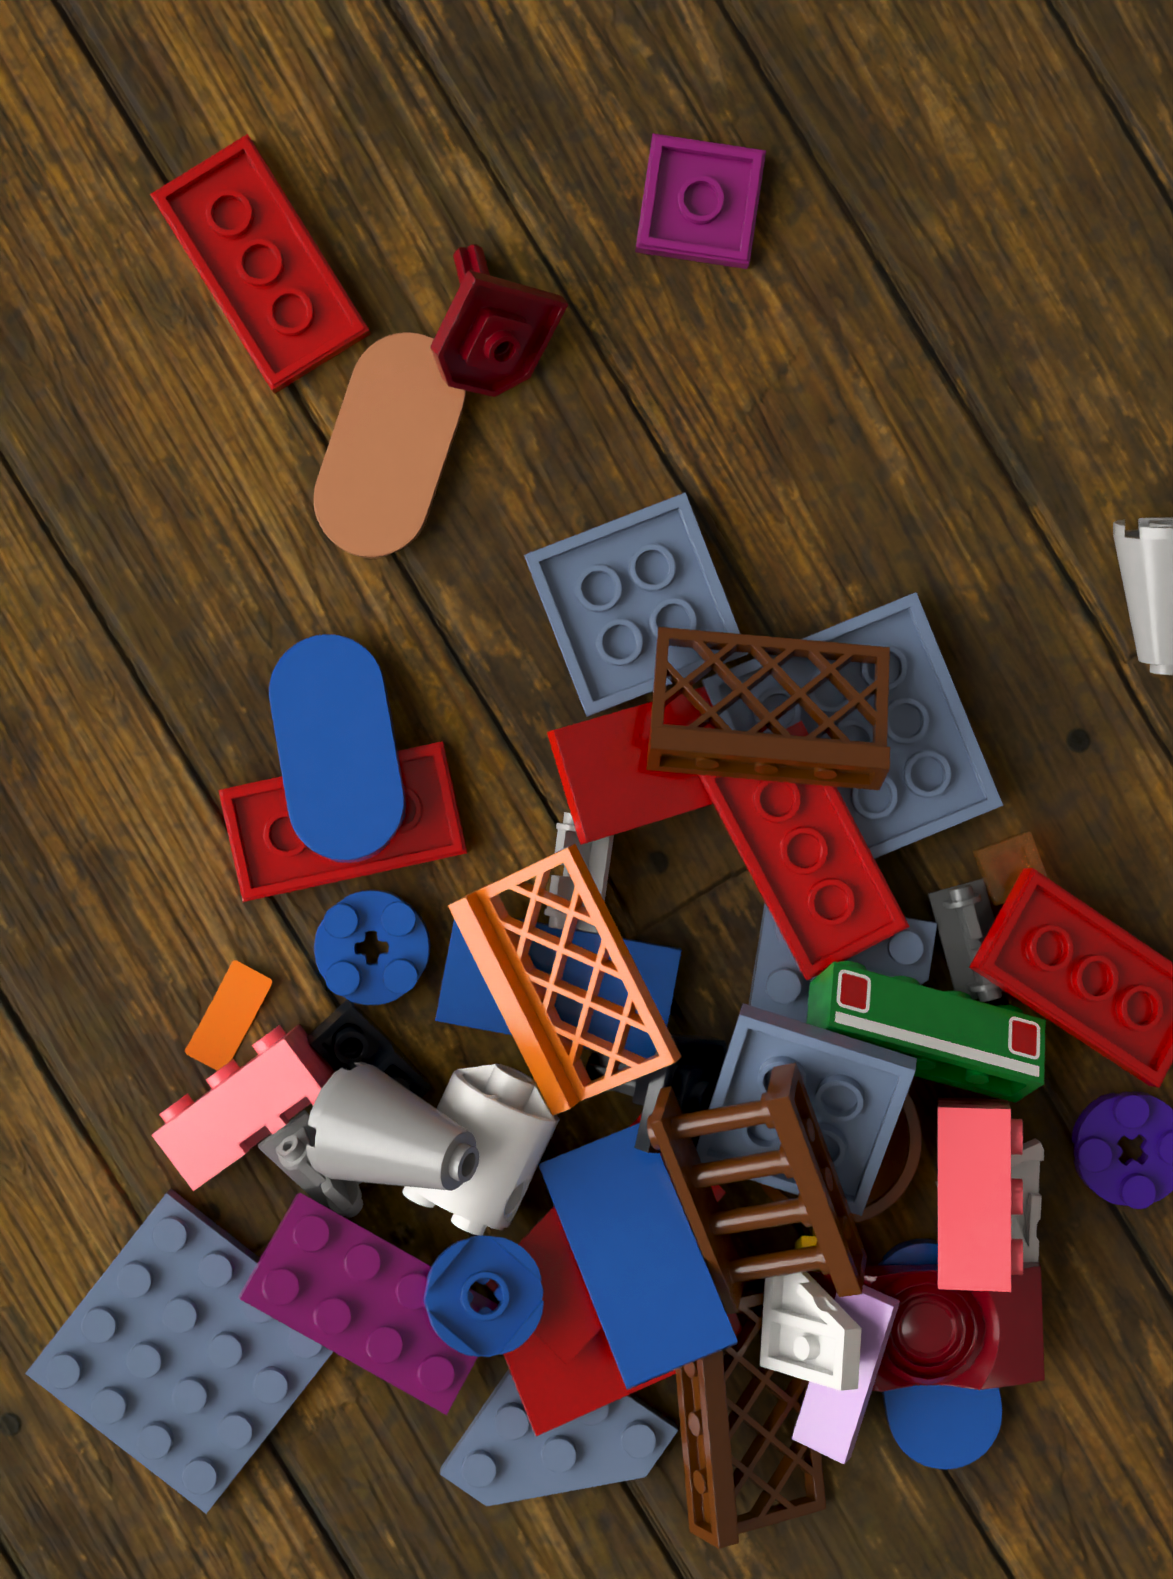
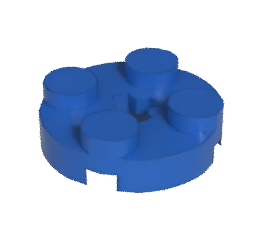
M363 890L348 895L328 909L316 932L314 942L315 960L320 974L326 981V985L336 995L343 996L351 1002L362 1005L386 1004L395 1001L410 991L417 983L429 961L430 936L425 921L412 905L405 902L404 899L389 891ZM368 931L377 932L378 941L388 942V952L379 954L378 963L367 962L366 954L358 953L357 943L365 941L366 932Z
M476 1235L455 1242L438 1256L427 1276L423 1301L432 1328L447 1345L468 1356L491 1357L515 1350L526 1342L535 1331L543 1312L542 1278L534 1259L515 1242L502 1237ZM492 1279L498 1285L494 1292V1296L500 1301L498 1306L494 1310L483 1306L478 1312L474 1311L470 1306L474 1298L473 1294L469 1291L471 1285L475 1281L484 1285Z

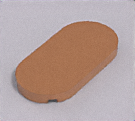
M411 332L392 334L376 341L361 355L353 370L315 484L314 510L319 525L335 545L354 556L368 559L385 557L400 551L403 547H407L420 535L426 524L463 414L466 390L449 387L442 379L430 348L434 339L426 335Z

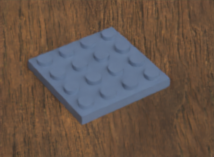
M916 592L803 638V640L890 647L887 747H890V770L880 790L837 787L874 858L1003 806ZM769 655V656H770L772 659H774V658L777 657L778 655ZM792 657L781 666L800 688L804 687L821 673L808 658ZM752 659L729 670L744 683L763 666L756 659ZM827 660V661H828L830 664H832V663H834L836 660ZM850 662L839 671L859 694L875 682V664ZM718 674L702 680L712 706L716 705L733 691ZM771 675L750 690L770 713L791 697ZM829 680L808 695L828 718L849 702ZM874 695L867 700L873 708ZM741 699L719 715L732 730L748 731L761 721ZM799 704L777 720L784 728L802 721L809 734L819 727ZM857 709L836 725L851 741L873 742V726ZM768 728L762 732L773 734ZM827 733L821 737L831 739Z
M170 1189L25 1374L207 1514L333 1351L240 1300L238 1296L260 1257L174 1190Z

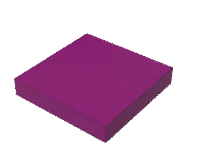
M652 134L635 252L748 269L766 150Z

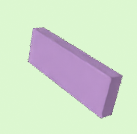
M863 1285L862 1294L839 1297L836 1293L835 1301L862 1328L858 1389L840 1391L809 1381L792 1436V1440L842 1464H845L851 1458L900 1303L899 1300Z

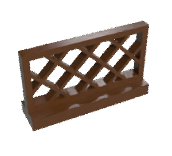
M658 627L646 770L880 790L890 770V747H887L890 647ZM669 646L693 648L705 662L683 678L668 662ZM710 649H712V650H720V651H718L716 654H714ZM734 652L751 653L763 668L742 683L727 668L723 661ZM769 655H778V656L775 657L774 659H772ZM792 657L808 658L821 673L804 687L800 688L781 666ZM827 660H836V661H835L834 663L830 664ZM850 662L875 664V682L860 694L839 673ZM711 670H714L733 691L711 708L695 691L692 685ZM769 675L791 696L771 713L750 692ZM667 677L675 686L665 693ZM827 680L849 701L830 718L808 697ZM681 694L702 714L689 726L663 724L664 707ZM873 695L874 708L867 702V700ZM739 699L761 720L748 731L732 730L719 716ZM797 704L819 725L806 737L791 735L777 721ZM857 709L873 726V742L851 741L836 725ZM709 723L714 727V728H703V727H705V726H706L707 724H709ZM768 728L773 734L762 732ZM827 733L831 739L821 737Z
M764 1287L742 1292L738 1312L747 1319V1322L737 1336L738 1343L675 1370L689 1531L718 1549L738 1544V1534L826 1509L821 1453L797 1441H793L790 1448H788L775 1437L776 1432L791 1409L798 1415L800 1414L809 1381L793 1377L786 1390L783 1391L769 1379L774 1370L761 1366L757 1369L742 1357L759 1330L762 1332ZM756 1306L753 1312L749 1309V1307ZM738 1364L752 1376V1379L735 1404L726 1396L725 1382ZM765 1387L779 1398V1401L764 1425L761 1426L747 1413ZM743 1421L757 1433V1436L742 1460L739 1461L731 1454L730 1440ZM771 1444L784 1457L768 1483H766L752 1471L768 1445ZM797 1466L805 1475L806 1496L788 1501L779 1493ZM749 1479L762 1490V1493L750 1512L737 1515L735 1498L746 1480Z

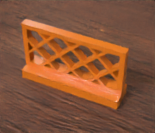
M576 844L498 881L485 885L448 905L553 1116L571 1109L584 1099L664 1068L681 1058ZM563 863L575 885L571 901L546 891L551 869ZM536 876L534 885L525 882ZM510 889L531 898L524 922L509 916L499 893ZM542 903L567 914L561 938L536 928ZM578 919L596 927L602 939L598 954L572 943ZM532 941L557 951L551 975L535 968L528 954ZM568 956L594 967L587 991L562 980ZM604 973H608L623 981L628 991L625 1007L598 996ZM558 993L583 1004L577 1027L561 1020L554 1006ZM594 1009L620 1020L614 1044L588 1033ZM633 1026L649 1033L658 1054L644 1058L624 1049L630 1027ZM584 1046L610 1057L605 1076L591 1081L580 1059ZM620 1062L628 1065L627 1067L618 1070Z

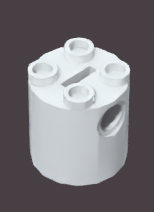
M502 1064L457 1069L450 1078L437 1110L468 1130L475 1137L476 1148L479 1151V1163L476 1172L469 1181L464 1182L459 1188L452 1191L405 1186L402 1193L409 1200L419 1205L433 1208L436 1204L453 1213L451 1222L471 1234L482 1236L487 1226L496 1230H503L512 1223L559 1122V1117L557 1114L554 1116L551 1114L535 1080L516 1069Z

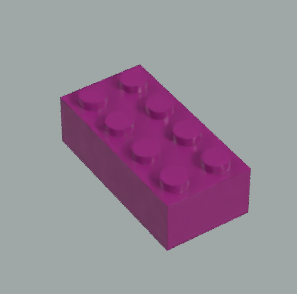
M298 1193L238 1296L245 1303L445 1415L448 1414L477 1359V1356H468L451 1348L436 1334L430 1324L423 1299L427 1276L431 1266L302 1193ZM469 1289L474 1296L473 1301L470 1303L474 1311L478 1312L483 1306L494 1310L498 1306L497 1303Z

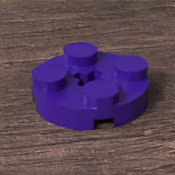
M1125 1091L1118 1094L1109 1093L1102 1095L1092 1101L1082 1111L1073 1128L1072 1142L1074 1143L1073 1154L1076 1172L1086 1186L1110 1203L1129 1206L1133 1209L1147 1208L1153 1202L1163 1199L1173 1191V1109L1169 1105L1145 1092ZM1140 1135L1143 1140L1140 1146L1143 1151L1141 1156L1137 1160L1130 1158L1125 1163L1120 1162L1118 1158L1123 1150L1117 1145L1119 1140L1123 1136L1133 1140Z

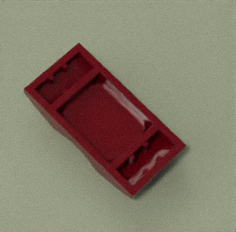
M1023 1262V1275H1011V1292L938 1289V1264L866 1266L863 1285L900 1301L872 1391L883 1392L915 1385H946L984 1390L1045 1380L1041 1265L1039 1262ZM821 1269L808 1271V1274L835 1300L837 1291L831 1275H824Z

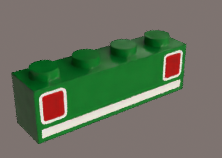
M834 961L810 982L807 1024L917 1058L914 1074L916 1077L1014 1103L1044 1085L1046 1020L1024 1014L1018 1007L1011 1005L994 1006L972 1000V997L965 992L940 991L925 987L911 977H889L868 971L864 965L852 961Z

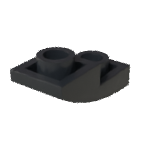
M348 999L307 1036L309 1045L337 1071L340 1068L352 1070L357 1067L355 1062H364L377 1067L420 1098L432 1089L431 1083L406 1055L354 1002Z

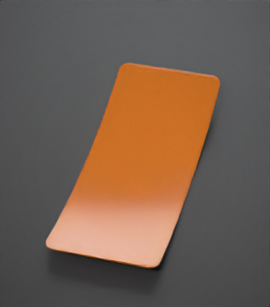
M233 960L204 1017L186 1047L185 1053L216 1071L233 1059L273 983L272 979L237 960Z

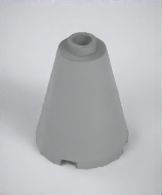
M1173 517L1139 518L1138 529L1125 530V519L1113 522V537L1138 661L1150 664V673L1173 675Z
M355 1062L357 1067L352 1070L340 1068L333 1073L320 1090L308 1121V1126L316 1129L315 1147L306 1144L307 1157L315 1171L336 1180L448 1191L459 1188L464 1182L469 1181L476 1172L479 1163V1151L476 1148V1140L473 1134L377 1067L364 1062Z

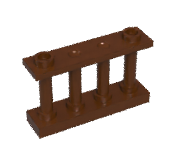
M796 1062L773 1067L768 1090L762 1093L761 1100L682 1114L672 1086L660 1088L653 1113L649 1114L647 1119L648 1136L655 1150L660 1149L726 1314L738 1313L745 1281L821 1269L824 1275H831L839 1297L862 1294L867 1254ZM766 1124L769 1129H776L781 1142L780 1149L701 1163L692 1137ZM784 1173L788 1179H795L799 1190L798 1198L720 1211L711 1186ZM803 1222L805 1227H813L817 1243L816 1246L739 1258L730 1234Z

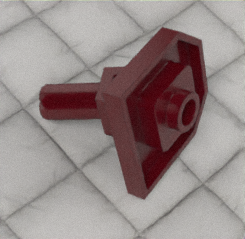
M471 244L468 247H459L454 252L453 258L460 287L430 348L440 375L449 387L496 397L530 379L569 304L561 295L490 276L483 248L477 244Z

